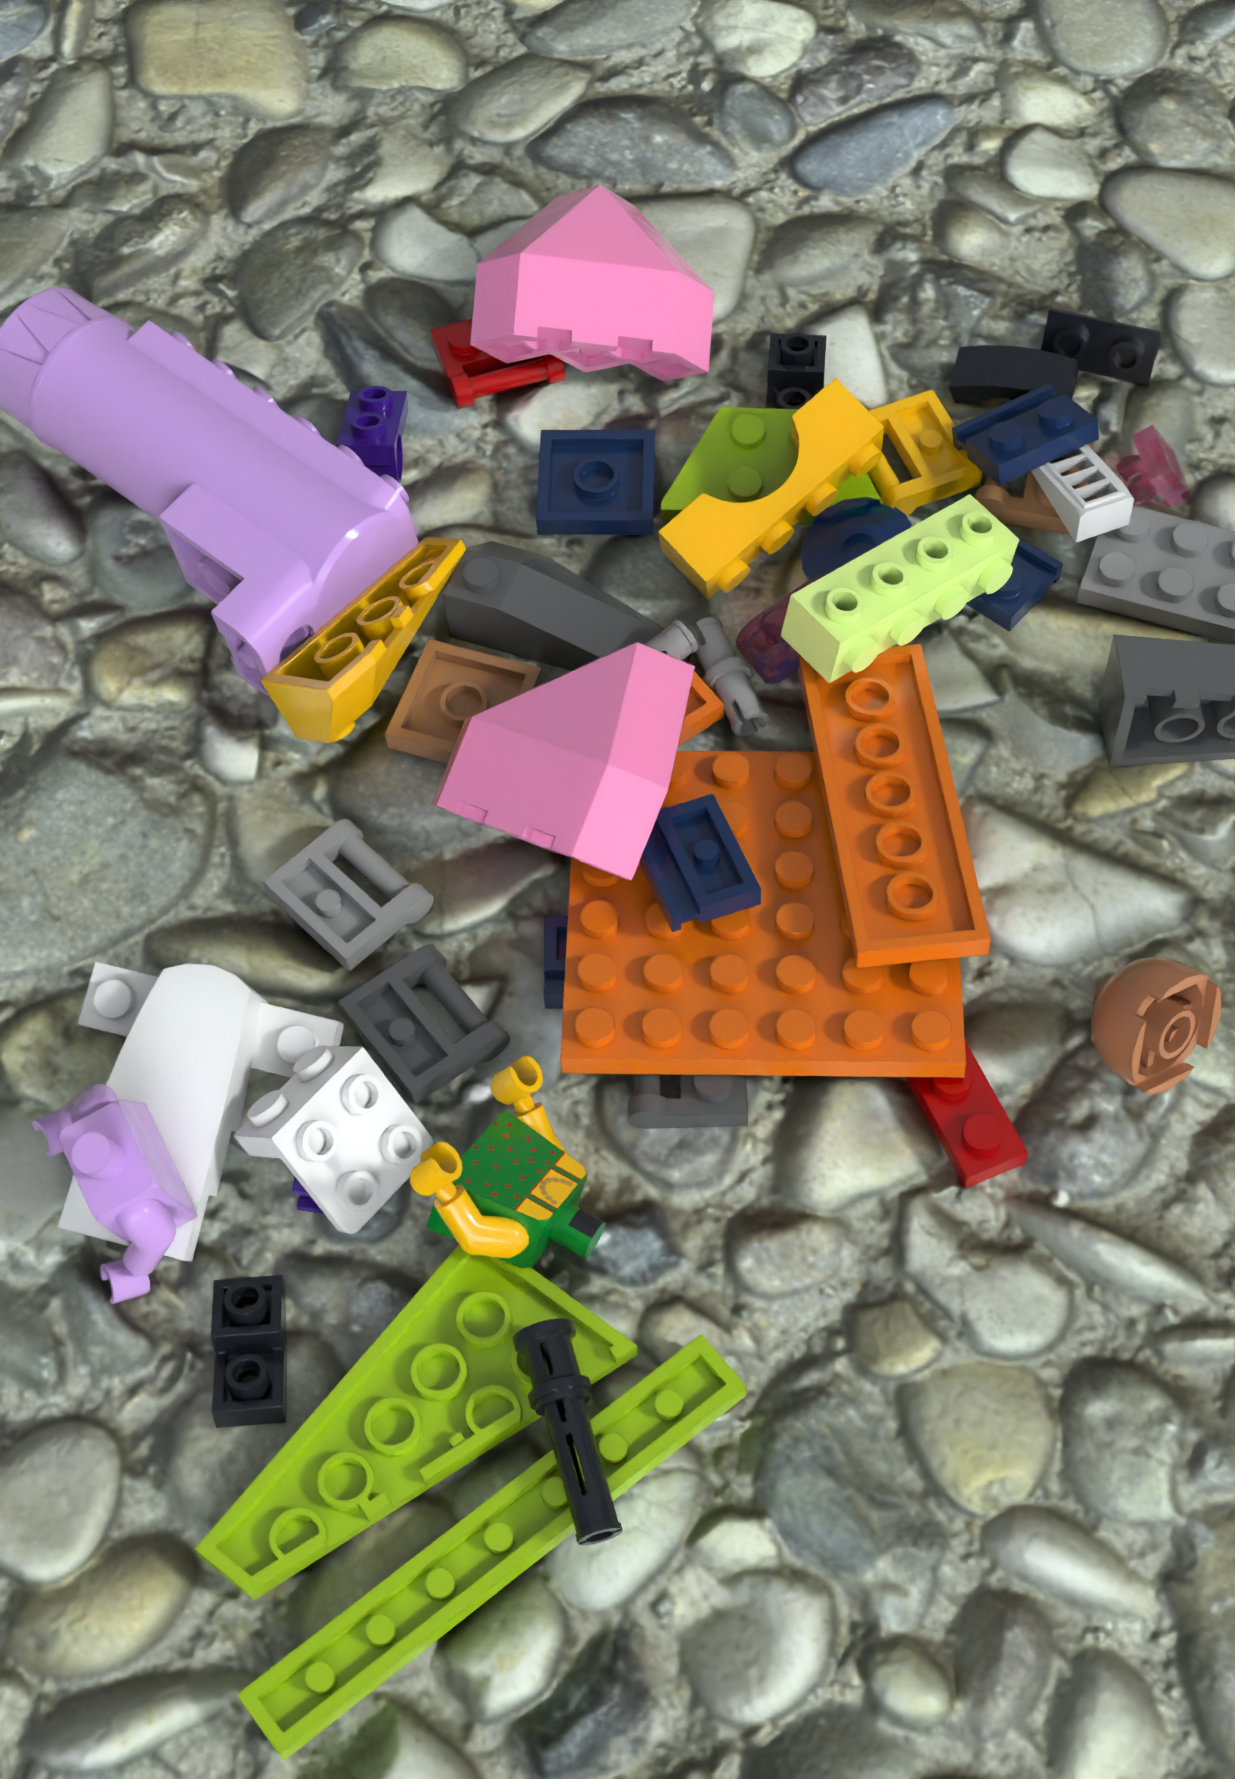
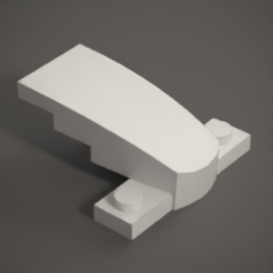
M95 962L78 1024L127 1037L106 1086H109L115 1092L118 1100L137 1101L147 1104L198 1215L193 1220L176 1228L174 1240L164 1256L192 1262L208 1197L209 1195L217 1197L231 1131L237 1132L240 1129L251 1068L292 1078L295 1075L293 1071L295 1063L309 1050L320 1045L340 1046L345 1024L336 1020L270 1005L268 1001L239 977L214 965L186 963L165 968L160 976L156 977ZM73 1175L58 1228L128 1246L129 1243L96 1221Z

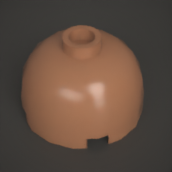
M1168 957L1137 959L1115 972L1098 987L1094 995L1093 1011L1091 1014V1040L1104 1065L1120 1079L1151 1095L1168 1091L1193 1070L1194 1066L1182 1062L1192 1053L1196 1044L1207 1049L1215 1035L1221 1015V991L1218 985L1207 980L1209 976L1199 970Z

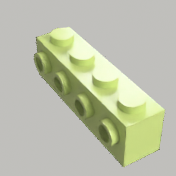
M969 494L793 593L790 596L781 637L828 683L833 682L851 670L855 673L860 672L868 667L877 655L896 644L899 646L908 644L924 627L940 618L944 620L952 618L967 602L984 592L992 594L999 590L1012 574L1013 567L1011 562L1019 538Z

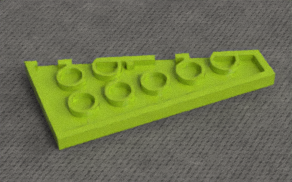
M458 1245L195 1548V1551L203 1561L249 1599L254 1601L542 1417L537 1415L535 1410L531 1409L528 1394L533 1389L524 1354L515 1351L512 1339L518 1331L534 1323L549 1319L565 1318L572 1320L576 1336L571 1342L581 1375L589 1377L591 1385L638 1355L637 1345L531 1267L520 1268L496 1257L468 1254Z

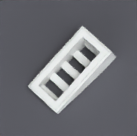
M1088 445L1066 454H1070L1071 458L1053 464L1047 462L1045 465L1031 471L1075 543L1129 525L1134 498L1124 483ZM1077 467L1080 469V471L1066 476L1060 474ZM1086 481L1088 482V485L1077 489L1072 487ZM1097 496V499L1088 502L1084 501L1085 498Z

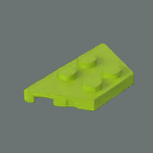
M720 407L661 501L662 520H672L702 493L727 502L743 503L766 497L780 488L791 475L798 458L791 438L792 415L799 409ZM868 473L860 478H856L852 474L836 488L839 491L837 497L823 512L816 516L807 513L796 523L799 525L885 528L886 509Z

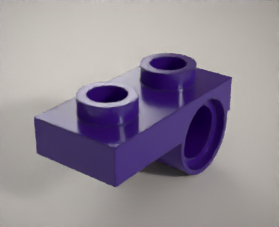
M370 386L360 391H351L336 445L337 447L345 445L362 460L364 466L379 477L387 474L399 483L402 479L403 469L402 437L408 415L407 391H391L383 386Z

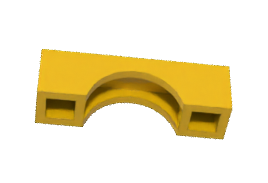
M835 378L792 415L791 438L798 458L791 475L780 488L766 497L743 503L727 502L702 493L658 531L661 551L707 600L720 589L724 593L730 592L746 578L750 572L748 565L761 553L766 551L771 555L788 542L795 531L792 526L807 513L816 516L823 512L837 497L839 491L836 488L852 474L856 478L862 477L876 465L882 456L880 450L883 444L884 426Z

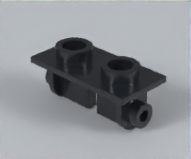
M1049 308L1041 350L1076 359L1080 371L1149 386L1154 361L1157 358L1161 343V331Z

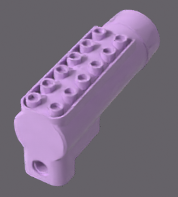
M52 288L35 294L18 306L1 326L0 408L32 430L35 436L46 446L58 450L162 524L186 582L217 604L211 611V614L219 632L224 635L232 654L230 658L237 675L264 695L270 697L260 681L266 674L419 544L417 539L419 532L412 521L406 504L409 501V496L398 481L387 474L379 477L366 468L362 460L345 445L335 447L322 438L319 431L306 418L302 416L293 418L279 409L274 399L263 389L254 387L251 390L237 380L234 373L218 359H213L210 362L198 354L192 344L179 332L172 331L169 334L150 320L136 332L125 321L66 288Z

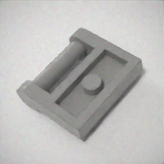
M342 819L334 823L263 880L266 894L339 963L348 971H351L406 924H413L421 920L431 909L434 897L420 883L410 884L362 840L363 833L349 819ZM335 859H347L381 890L390 901L381 908L332 862Z

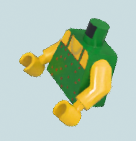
M522 1056L512 1062L510 1066L496 1073L491 1082L493 1096L503 1104H513L515 1108L513 1114L503 1110L461 1157L446 1142L434 1144L421 1153V1163L413 1167L410 1174V1184L413 1190L424 1196L436 1195L427 1228L457 1241L462 1250L468 1254L496 1257L520 1268L533 1267L553 1241L586 1259L594 1250L605 1228L604 1221L577 1207L588 1175L585 1167L570 1157L557 1139L542 1103H534L531 1094L542 1086L543 1075L539 1064L530 1056Z

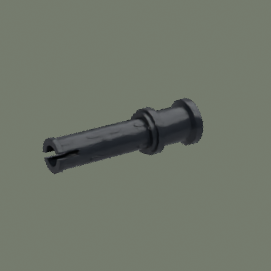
M565 1318L549 1319L534 1323L518 1331L512 1338L515 1351L524 1354L533 1387L528 1394L531 1409L535 1410L537 1415L545 1417L559 1475L575 1526L576 1541L579 1545L597 1544L620 1535L623 1530L621 1523L617 1519L602 1458L586 1408V1403L591 1399L592 1386L589 1377L581 1375L571 1342L576 1336L574 1323L572 1320Z

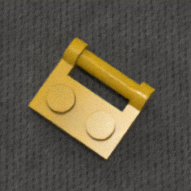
M933 389L869 410L884 426V434L888 435L913 477L910 481L900 483L883 453L876 465L867 472L881 496L880 499L886 509V518L888 520H902L912 514L917 507L981 486L982 470L968 459L965 449L958 451L954 448L952 428L955 425Z

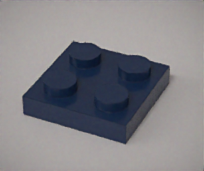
M541 430L536 509L537 535H653L655 430Z

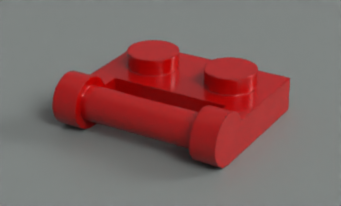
M472 319L430 330L433 349L458 410L475 405L474 399L543 380H546L549 385L566 380L563 361L551 354L506 364L470 345Z

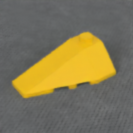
M426 537L260 680L296 738L329 744L346 737L355 728V720L367 711L376 700L466 551V547L461 539Z

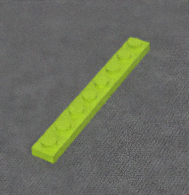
M702 1334L590 1420L613 1501L746 1396L747 1386ZM552 1449L237 1694L242 1704L283 1761L288 1759L576 1531L563 1483L559 1475L554 1450Z

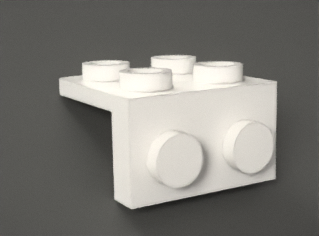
M320 1045L309 1050L295 1063L293 1067L295 1075L280 1090L267 1093L251 1106L247 1113L249 1120L233 1136L249 1156L281 1158L334 1227L342 1233L353 1234L358 1232L407 1181L412 1168L421 1163V1153L433 1146L434 1141L364 1047Z

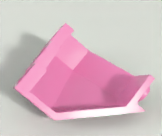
M600 184L557 196L477 264L470 345L506 364L551 354L585 373L629 363L663 382L709 373L714 292L633 204Z
M636 642L466 718L431 805L487 828L499 830L553 853L563 854L617 877L632 880L669 788L695 666Z

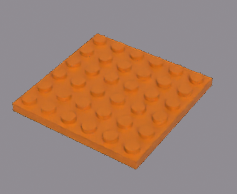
M676 751L669 788L661 809L714 794L761 887L760 905L703 923H699L698 919L681 923V930L672 932L640 863L637 866L633 879L627 880L571 858L560 1055L561 1073L964 1078L966 1052L960 958L862 968L856 967L814 751Z

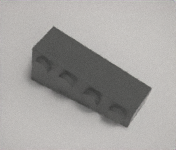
M1113 634L1098 703L1108 766L1121 767L1235 759V645Z

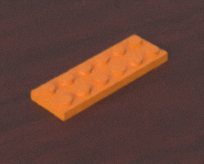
M921 644L890 647L877 655L874 661L864 670L857 673L851 670L831 683H828L802 656H799V677L856 967L862 968L989 955L991 937Z

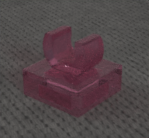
M1151 425L1132 435L1139 455H1130L1123 458L1116 465V468L1126 482L1142 475L1139 481L1127 487L1134 498V504L1140 505L1150 501L1157 492L1161 494L1170 507L1191 497V492L1175 452L1155 426Z

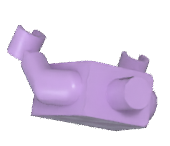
M94 1084L80 1091L62 1109L33 1121V1129L35 1132L42 1130L49 1146V1150L45 1152L48 1157L64 1151L90 1212L96 1221L129 1243L122 1259L104 1263L100 1266L102 1280L109 1279L112 1291L110 1302L115 1304L150 1292L148 1274L155 1269L173 1242L176 1228L193 1220L198 1215L147 1104L137 1101L118 1100L117 1095L109 1086Z

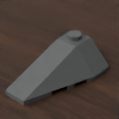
M494 541L466 548L443 593L450 638L570 671L636 642L645 644L665 629L548 556ZM692 654L687 656L682 661L688 663Z

